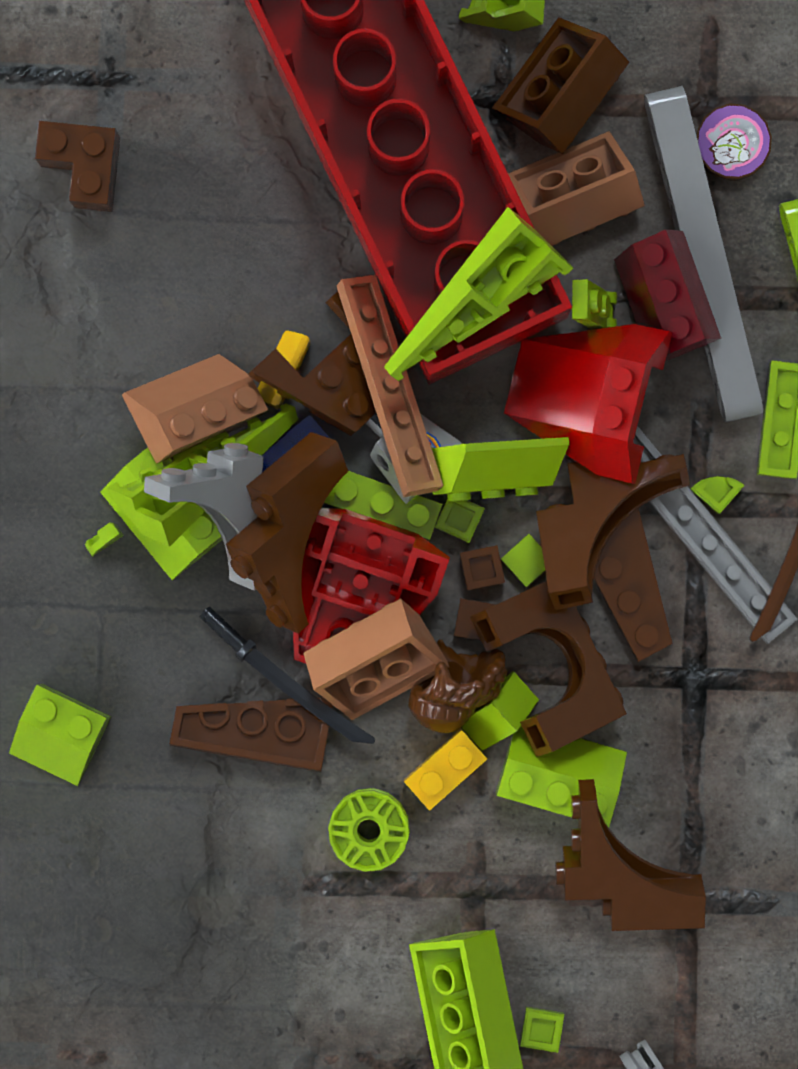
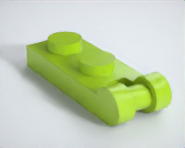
M588 279L572 280V319L591 330L617 326V319L613 318V305H617V292L606 291Z

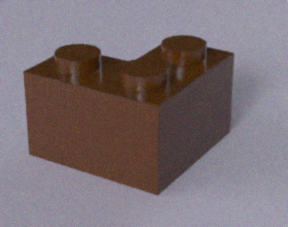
M39 121L35 159L39 165L45 168L72 170L69 201L74 208L113 212L121 138L116 128Z

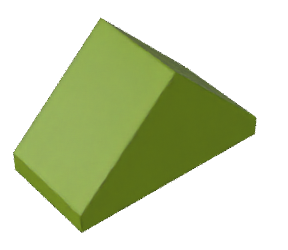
M512 671L502 683L499 696L490 700L484 706L477 707L473 716H471L462 729L483 751L517 732L521 726L520 722L527 718L539 699L520 677Z

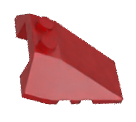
M630 324L524 339L521 341L504 414L542 439L568 437L569 446L566 455L596 475L635 484L644 446L634 444L633 441L651 368L664 369L673 332Z
M321 508L312 526L304 553L301 587L304 610L309 624L301 632H293L294 660L306 664L304 652L315 647L319 642L329 639L349 628L353 623L376 613L385 605L402 599L415 612L421 615L428 604L438 595L450 557L418 533L347 509Z

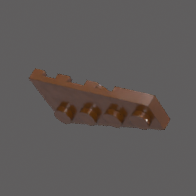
M638 508L620 524L607 541L599 557L594 574V581L637 662L673 644Z
M322 696L318 698L333 709V705ZM292 698L276 701L260 700L247 701V703L177 706L169 744L174 747L321 772L330 726Z

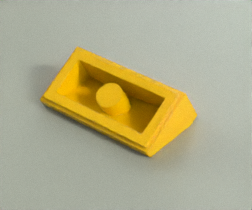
M288 330L283 333L276 349L298 372L311 342L308 336ZM263 381L260 382L257 389L265 404L278 410L283 404L285 397L276 393L277 390Z

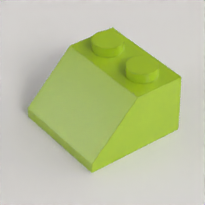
M37 684L19 720L9 754L79 786L111 716L51 687Z

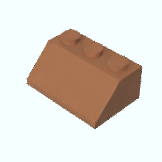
M610 131L570 147L563 154L558 152L508 173L535 230L551 246L584 231L592 230L596 226L617 217L628 215L632 211L645 206L635 169Z
M220 354L122 394L156 464L223 432L230 433L247 425V421L258 418L268 411L259 390L248 373Z
M402 599L385 605L376 613L353 623L349 628L329 639L319 642L315 647L303 653L313 690L351 720L402 694L414 685H418L435 675V667L439 662H444L446 667L449 668L445 656L420 615Z

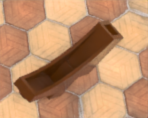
M313 432L305 436L246 486L252 499L251 507L258 517L226 543L232 559L230 561L231 567L241 578H249L254 581V586L262 595L267 607L266 615L275 626L279 628L284 627L296 633L301 632L309 624L304 610L301 587L302 566L307 541L318 512L326 498L341 478L349 472L338 442Z
M667 454L659 456L655 460L641 462L635 484L596 475L578 462L568 463L574 504H554L545 510L536 511L548 590L555 610L593 603L592 588L595 569L599 557L614 531L628 516L650 500L675 489L690 486L684 454L676 456Z
M594 779L578 780V795H571L572 819H578V828L571 829V846H563V861L555 862L556 885L564 886L565 901L602 899L603 916H610L612 931L705 928L706 895L702 875L681 873L659 867L640 858L626 848L612 833L602 817L597 803Z

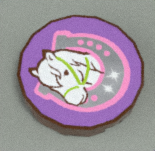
M727 104L715 108L704 117L696 132L704 168L709 174L717 178L739 181L751 177L764 165L771 152L772 136L767 122L757 111L745 105Z

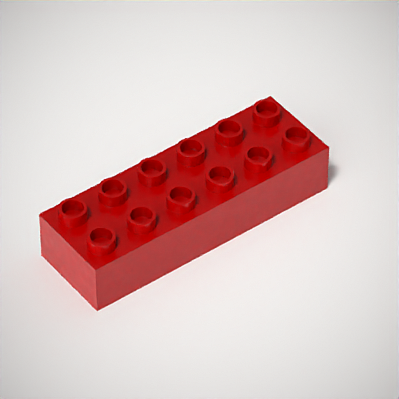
M244 0L394 314L407 337L507 207L534 228L424 0ZM555 275L541 284L543 290L537 294L532 295L528 292L509 304L510 311L458 343L453 340L435 351L437 357L430 362H426L424 359L418 362L428 384L430 385L566 320L572 305L558 276Z

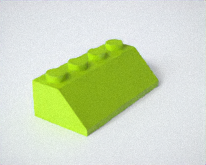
M495 929L463 932L409 944L434 1069H523Z

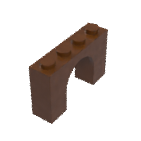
M547 581L470 617L486 652L522 635L537 634L553 641L561 649L567 660L569 682L562 698L553 706L520 722L536 757L551 753L627 714L623 707V697L620 691L613 686L606 671V661L597 652L590 637L588 623L580 616L576 606L558 610L554 609Z

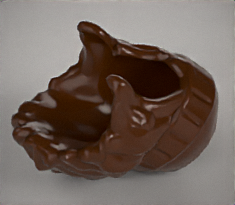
M438 640L437 645L445 656L449 668L446 667L444 662H439L435 667V675L411 688L408 706L412 715L421 725L438 733H451L461 729L473 716L477 707L484 706L490 700L497 698L501 692V685L505 681L507 670L505 668V654L499 649H493L489 653L483 651L479 655L457 654L451 647H447L443 640Z

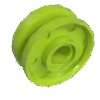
M376 788L358 789L345 796L334 809L328 826L330 844L336 856L349 867L364 872L382 870L395 863L404 852L410 833L408 815L401 802L389 792ZM370 819L378 823L380 834L374 839L362 837L358 828L362 821Z

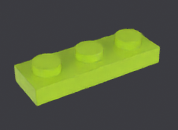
M771 360L768 369L757 475L795 480L797 479L798 363Z
M351 471L341 478L324 502L339 509H347L418 533L429 541L443 505L416 495L406 504L392 486Z

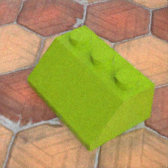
M569 438L469 443L432 448L443 483V487L439 491L432 493L433 495L447 494L448 501L471 500V492L480 491L482 499L505 497L504 490L515 489V496L538 495V487L553 486L568 449Z
M147 447L126 464L100 493L173 581L223 539L214 521L204 512L168 547L143 536L110 497L107 489L110 485L117 482L120 487H123L140 479V471L149 467L152 472H155L173 462L169 458L156 464Z
M520 726L518 731L511 736L495 794L499 797L572 818L571 795H578V780L594 779L598 807L609 827L620 792L627 752L579 738L551 753L536 757L522 726Z

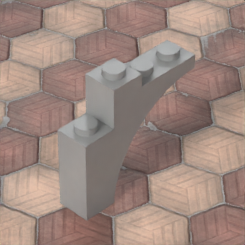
M228 443L224 445V449L208 451L207 463L194 464L193 469L166 468L159 475L145 477V493L169 503L181 501L195 502L211 517L222 536L226 548L229 580L255 591L254 581L249 578H241L231 567L230 561L232 559L226 543L258 517L251 507L252 499L246 486L262 473L263 456L248 451L247 445Z

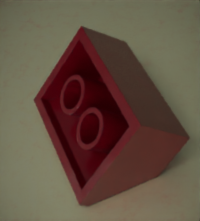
M663 230L632 244L614 259L636 324L673 332L666 361L722 339L683 231Z

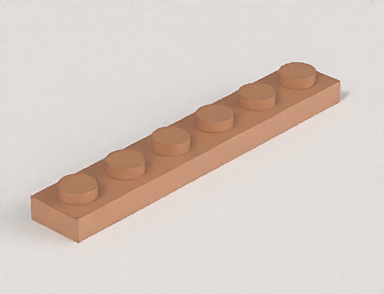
M376 275L341 279L336 287L403 497L437 492L443 487V483L407 370L402 372L404 378L397 381L390 376L384 367L399 346Z

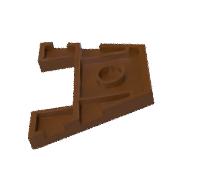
M337 291L325 303L349 328ZM352 334L346 337L305 377H302L276 348L248 373L255 381L259 383L263 381L277 390L276 393L288 400L290 398L309 408L310 413L350 436L356 433L376 413Z

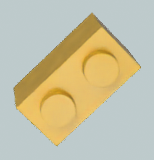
M460 729L404 779V783L430 811L481 766L487 758L463 730Z

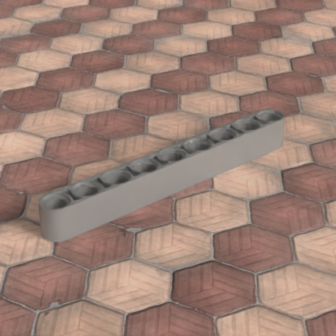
M683 86L645 94V109L675 230L684 232L722 338L704 346L721 416L726 423L763 414L761 394Z

